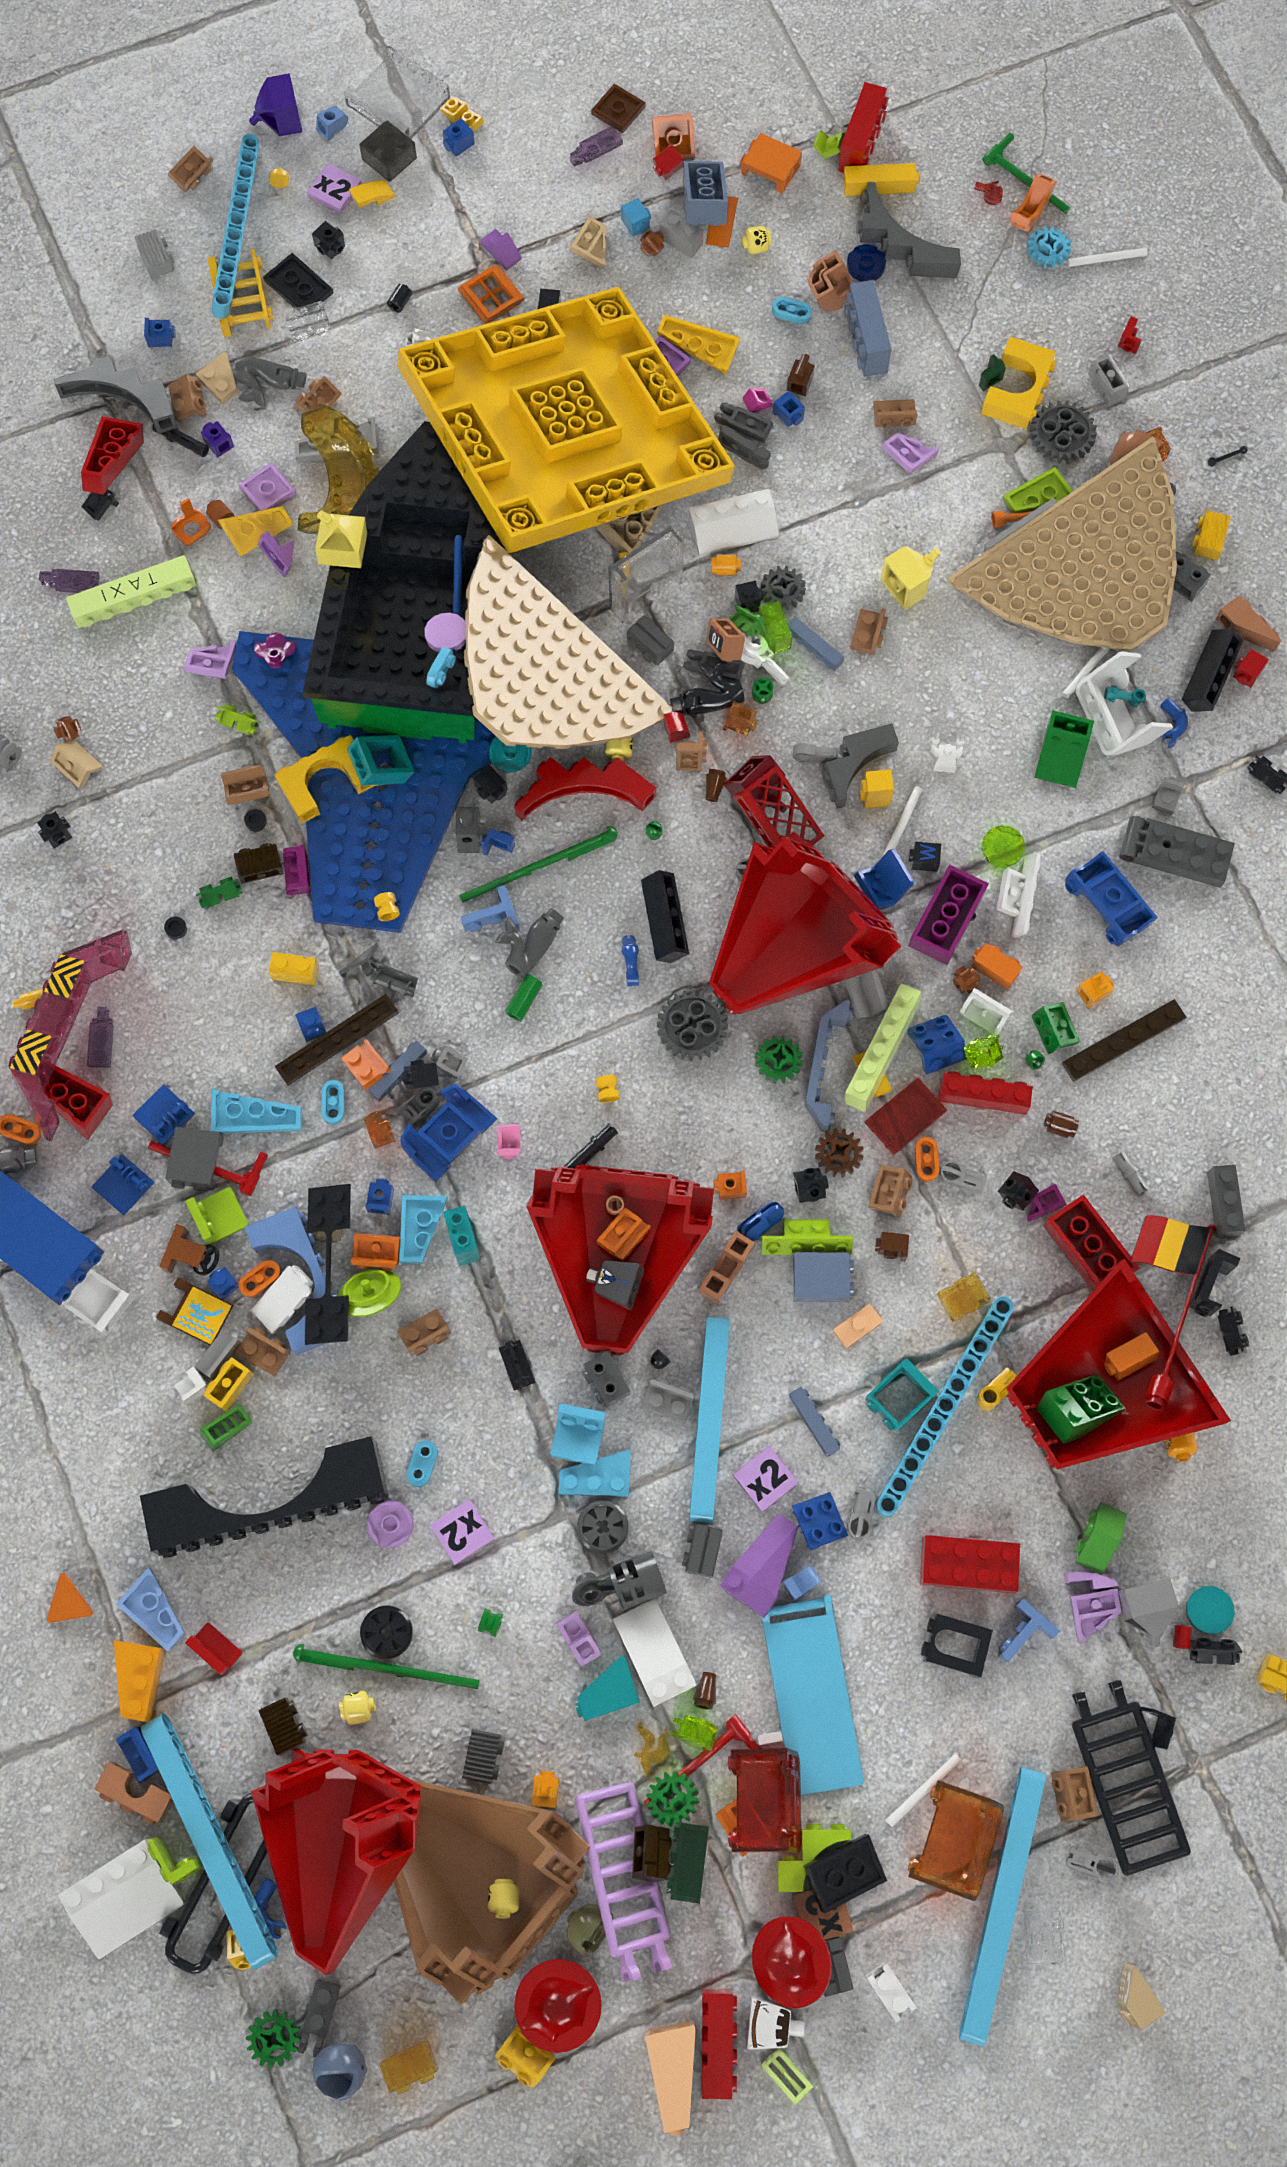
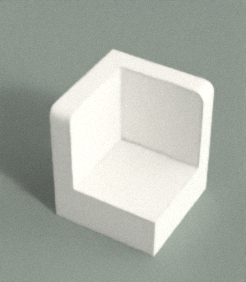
M194 1366L186 1371L188 1376L175 1385V1388L181 1395V1399L187 1405L205 1393L208 1385Z

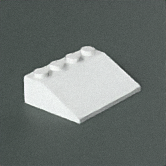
M149 1839L141 1841L58 1894L70 1919L99 1960L186 1904L176 1885H171L170 1882H165L159 1871L162 1868L158 1860L154 1861L147 1848L150 1846L148 1843Z

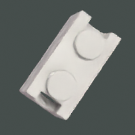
M885 1961L865 1975L896 2023L901 2020V2016L906 2012L917 2008ZM882 1971H885V1972H883L881 1975H879L877 1978H875L879 1973H881Z

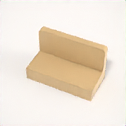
M75 740L57 744L50 759V762L79 788L85 786L90 773L99 771L103 767Z

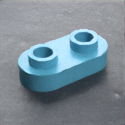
M778 297L772 305V313L779 319L797 324H805L811 319L812 309L805 302L787 297Z
M445 647L440 650L428 672L427 685L434 688L443 685L448 669L452 668L455 663L456 657L453 655V650Z
M329 1080L322 1087L321 1115L324 1121L330 1125L341 1123L345 1116V1089L342 1083L337 1080ZM333 1090L338 1091L335 1096H331L330 1093ZM336 1111L337 1116L330 1117V1113Z
M424 1440L415 1446L407 1470V1479L415 1487H423L430 1481L438 1456L437 1447L431 1441ZM424 1448H428L430 1450V1453L427 1456H423L421 1454V1451ZM418 1470L423 1473L419 1479L414 1477V1473Z

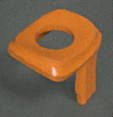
M187 498L180 502V509L184 514L172 523L171 530L184 545L189 546L208 533L211 529V523L200 511L193 509L190 499ZM187 523H198L200 530L195 535H187L184 532Z

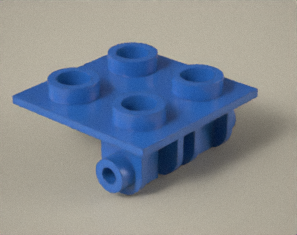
M163 1084L132 1116L164 1145L174 1135L175 1127H182L195 1113L183 1100H180Z
M121 1154L119 1158L114 1156L109 1161L111 1166L91 1188L124 1216L155 1182Z
M831 1492L792 1506L794 1510L792 1513L795 1514L799 1523L798 1527H801V1534H804L807 1542L806 1547H809L811 1551L849 1536Z

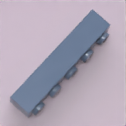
M794 617L786 625V633L796 639L798 644L803 645L809 653H813L819 661L824 662L827 668L835 671L843 663L844 656L797 617Z
M417 1040L414 1043L412 1042L408 1049L402 1052L398 1059L389 1065L391 1072L385 1073L381 1080L368 1089L369 1093L380 1102L402 1080L404 1067L411 1066L410 1061L422 1060L427 1054V1049Z
M799 1387L789 1393V1398L825 1456L829 1457L839 1451L840 1443L838 1439L833 1438L831 1428L823 1422L825 1421L821 1413L818 1414L816 1404L808 1398V1391L805 1388Z

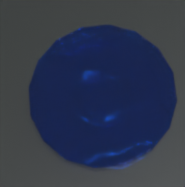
M863 244L858 245L848 254L846 267L852 278L860 282L876 281L885 272L887 260L884 253L878 250V247Z

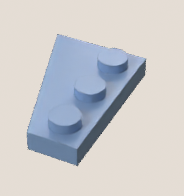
M148 1567L116 1605L169 1652L184 1636L185 1631L153 1571Z

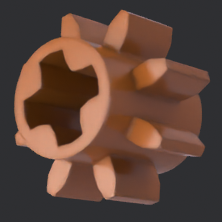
M647 231L640 239L642 242L640 249L646 256L649 253L653 256L657 255L664 248L662 243L664 242V236L659 231Z
M69 715L55 721L57 726L53 728L58 739L62 737L64 742L79 737L77 731H80L81 727L77 718L72 720Z
M963 965L955 971L953 983L958 991L962 993L966 990L970 994L974 988L978 989L979 984L977 982L980 981V976L973 967L966 969Z

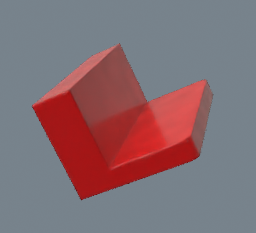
M206 1623L196 1636L191 1635L185 1642L220 1675H225L243 1654L239 1648L211 1623Z

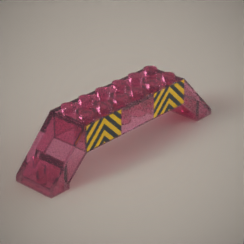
M117 931L59 955L57 962L54 961L52 964L49 980H46L43 984L41 998L35 1002L34 1014L32 1018L27 1020L26 1032L18 1040V1050L15 1056L10 1058L8 1067L16 1088L47 1141L52 1142L60 1121L54 1103L47 1100L44 1091L91 983L118 970L125 971L132 955L127 931Z

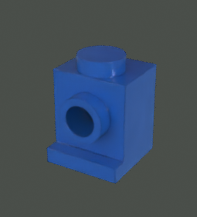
M145 318L144 337L148 347H172L173 338H176V329L174 325H171L170 320H149V318Z
M790 391L773 402V414L777 415L788 428L793 424L797 426L803 421L805 407Z
M316 1007L295 1014L306 1042L326 1033Z
M376 1179V1183L370 1182L367 1203L365 1205L367 1212L390 1215L394 1187L389 1185L388 1180ZM377 1192H383V1196L377 1198L375 1195Z
M226 1267L215 1270L209 1276L210 1279L207 1280L208 1284L222 1300L239 1288V1283Z

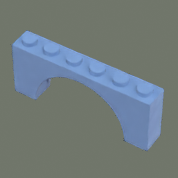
M295 1206L245 1227L252 1248L256 1253L268 1249H280L296 1254L311 1269L314 1279L313 1299L321 1298L325 1294L326 1273L323 1274L321 1268L324 1262L320 1252L315 1253L313 1245L316 1242L313 1234L306 1231L304 1225L307 1224V1219L303 1211L299 1212ZM305 1316L296 1325L285 1331L292 1351L296 1356L323 1345H305Z

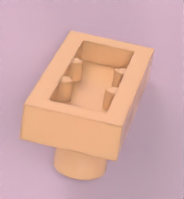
M869 1303L834 1328L833 1333L845 1349H848L881 1325L883 1320Z

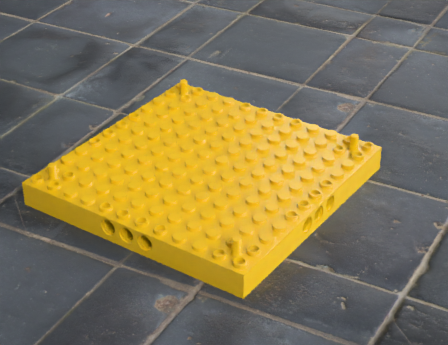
M619 286L398 349L397 368L509 554L731 482L735 465Z

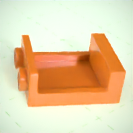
M760 133L756 140H752L748 153L744 154L741 158V174L745 176L749 170L776 183V191L783 194L801 165L802 151Z

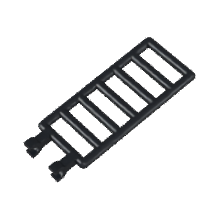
M1116 1680L1108 1683L1117 1705L1116 1708L1091 1715L1085 1692L1072 1695L1081 1719L1072 1723V1728L1085 1766H1088L1091 1783L1121 1871L1125 1876H1129L1190 1855L1191 1849L1143 1712L1140 1710V1704L1136 1701L1127 1703L1121 1680ZM1133 1713L1137 1727L1090 1743L1087 1742L1083 1731L1084 1728ZM1141 1736L1146 1751L1096 1767L1092 1752ZM1150 1761L1154 1775L1104 1791L1100 1776ZM1158 1784L1163 1799L1112 1815L1108 1803L1109 1800ZM1167 1809L1171 1821L1170 1824L1121 1840L1116 1825ZM1175 1833L1180 1848L1129 1864L1125 1849Z

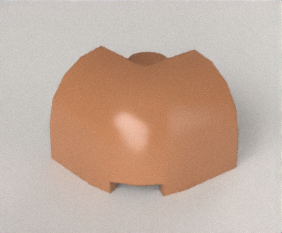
M837 250L818 260L813 265V270L809 275V279H807L819 306L825 311H836L843 308L841 303L846 300V293H849L850 284L854 283Z
M1137 429L1135 433H1126L1124 431L1114 447L1110 466L1153 436ZM1155 438L1159 452L1162 440Z

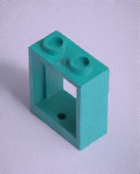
M399 735L356 737L347 748L362 786L403 784L414 773L413 766ZM388 750L395 768L377 769L370 751Z
M466 1206L443 1211L458 1265L462 1266L480 1261L481 1258Z
M905 1358L866 1396V1406L874 1414L878 1412L884 1418L882 1422L889 1430L892 1431L894 1429L898 1432L938 1394L939 1390ZM902 1372L926 1397L898 1422L875 1397Z

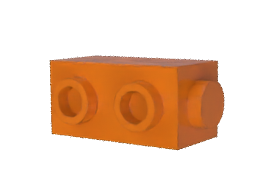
M985 943L982 949L978 947L971 957L974 959L971 967L1007 991L1023 968L1017 959L1007 957L997 946L989 945L988 943Z
M1146 1332L1108 1352L1104 1366L1109 1375H1114L1116 1380L1119 1381L1156 1361L1159 1350Z

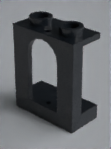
M1218 1249L1208 1258L1189 1306L1194 1309L1196 1314L1207 1317L1212 1316L1221 1309L1222 1304L1208 1299L1218 1273L1227 1276L1238 1266L1241 1258L1221 1249Z
M940 1614L934 1615V1619L930 1618L926 1632L930 1633L928 1642H923L921 1655L924 1656L923 1662H929L969 1674V1676L981 1678L993 1630ZM942 1630H951L978 1638L973 1661H967L940 1652L935 1645L937 1633Z

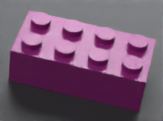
M949 864L913 932L908 946L948 965L989 883Z

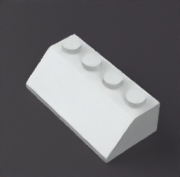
M769 489L689 507V524L699 556L779 537L775 506Z

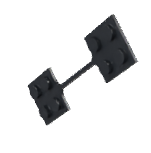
M351 1184L308 1188L307 1232H325L326 1277L325 1294L321 1298L306 1299L305 1345L348 1341L349 1296L333 1297L330 1293L332 1232L350 1229Z

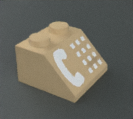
M1128 1963L1123 1965L1117 2000L1121 2009L1118 2012L1126 2024L1143 2030L1166 2012L1138 1968Z

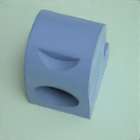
M332 106L317 114L316 130L326 140H330L334 137V132L345 128L348 123V116L337 106Z
M810 1565L785 1580L782 1584L793 1601H795L822 1582L813 1566Z

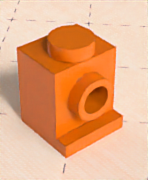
M745 1171L718 1174L717 1180H713L714 1193H719V1200L746 1198ZM726 1182H733L734 1186L728 1187Z

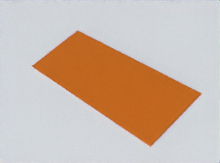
M727 196V224L719 226L709 224L706 245L729 248L738 203L737 197Z

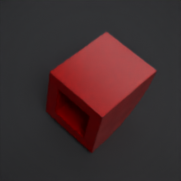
M664 713V727L670 743L690 738V732L682 713Z

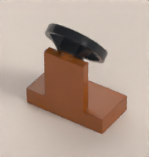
M176 1224L159 1267L163 1271L172 1274L178 1261L193 1266L194 1271L201 1276L210 1274L216 1268L220 1254L218 1248L211 1244L201 1245L186 1240L189 1231L184 1226ZM215 1252L214 1261L212 1265L207 1269V1265L211 1261V1256ZM199 1265H201L203 1272H199Z

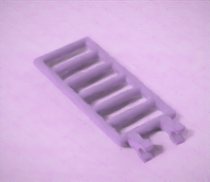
M626 1782L577 1795L575 1798L583 1838L590 1845L587 1855L609 1952L612 1957L620 1958L622 1982L641 1978L632 1952L651 1947L653 1972L671 1969V1960L666 1955L664 1942L670 1939V1933L658 1882L648 1881L606 1894L603 1879L632 1871L633 1860L601 1869L597 1854L634 1844V1833L596 1844L592 1833V1828L632 1817L635 1827L644 1825L635 1784L633 1782ZM627 1793L630 1808L589 1818L586 1803ZM650 1892L653 1908L612 1920L609 1904ZM656 1918L659 1933L618 1946L615 1930Z

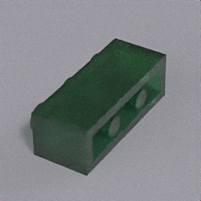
M682 1822L681 1826L674 1827L672 1842H677L676 1853L671 1852L670 1865L671 1868H674L673 1878H668L666 1893L671 1894L670 1900L700 1904L709 1826Z

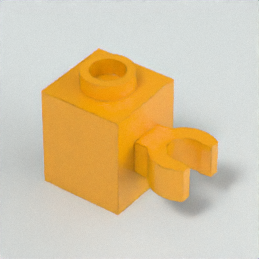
M1103 971L1080 983L1076 991L1086 1006L1090 1008L1109 997L1115 988L1113 987L1112 979L1108 975L1105 976Z
M540 1771V1776L534 1775L532 1806L557 1808L560 1777H554L555 1772Z

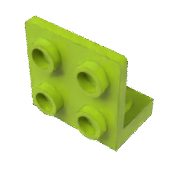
M227 1187L198 1202L194 1197L185 1200L207 1245H212L249 1226L231 1187Z
M154 1837L148 1840L150 1845L147 1848L154 1861L158 1860L162 1868L159 1871L165 1882H170L171 1885L181 1883L204 1868L200 1858L194 1859L193 1856L187 1857L176 1864L162 1837Z

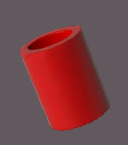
M1175 1625L1173 1647L1190 1649L1192 1627Z

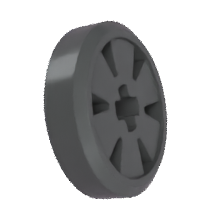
M596 1501L589 1504L581 1512L577 1522V1532L582 1544L590 1551L599 1554L611 1553L620 1548L625 1542L629 1531L626 1514L618 1505L610 1501ZM606 1521L608 1522L607 1528L609 1531L607 1533L603 1531L601 1534L598 1532L599 1527L597 1523L601 1522L603 1524Z

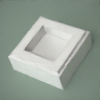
M780 1731L757 1735L758 1745L783 1741Z

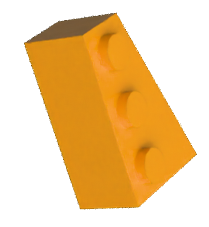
M113 1640L121 1718L149 1722L153 1713L166 1650Z

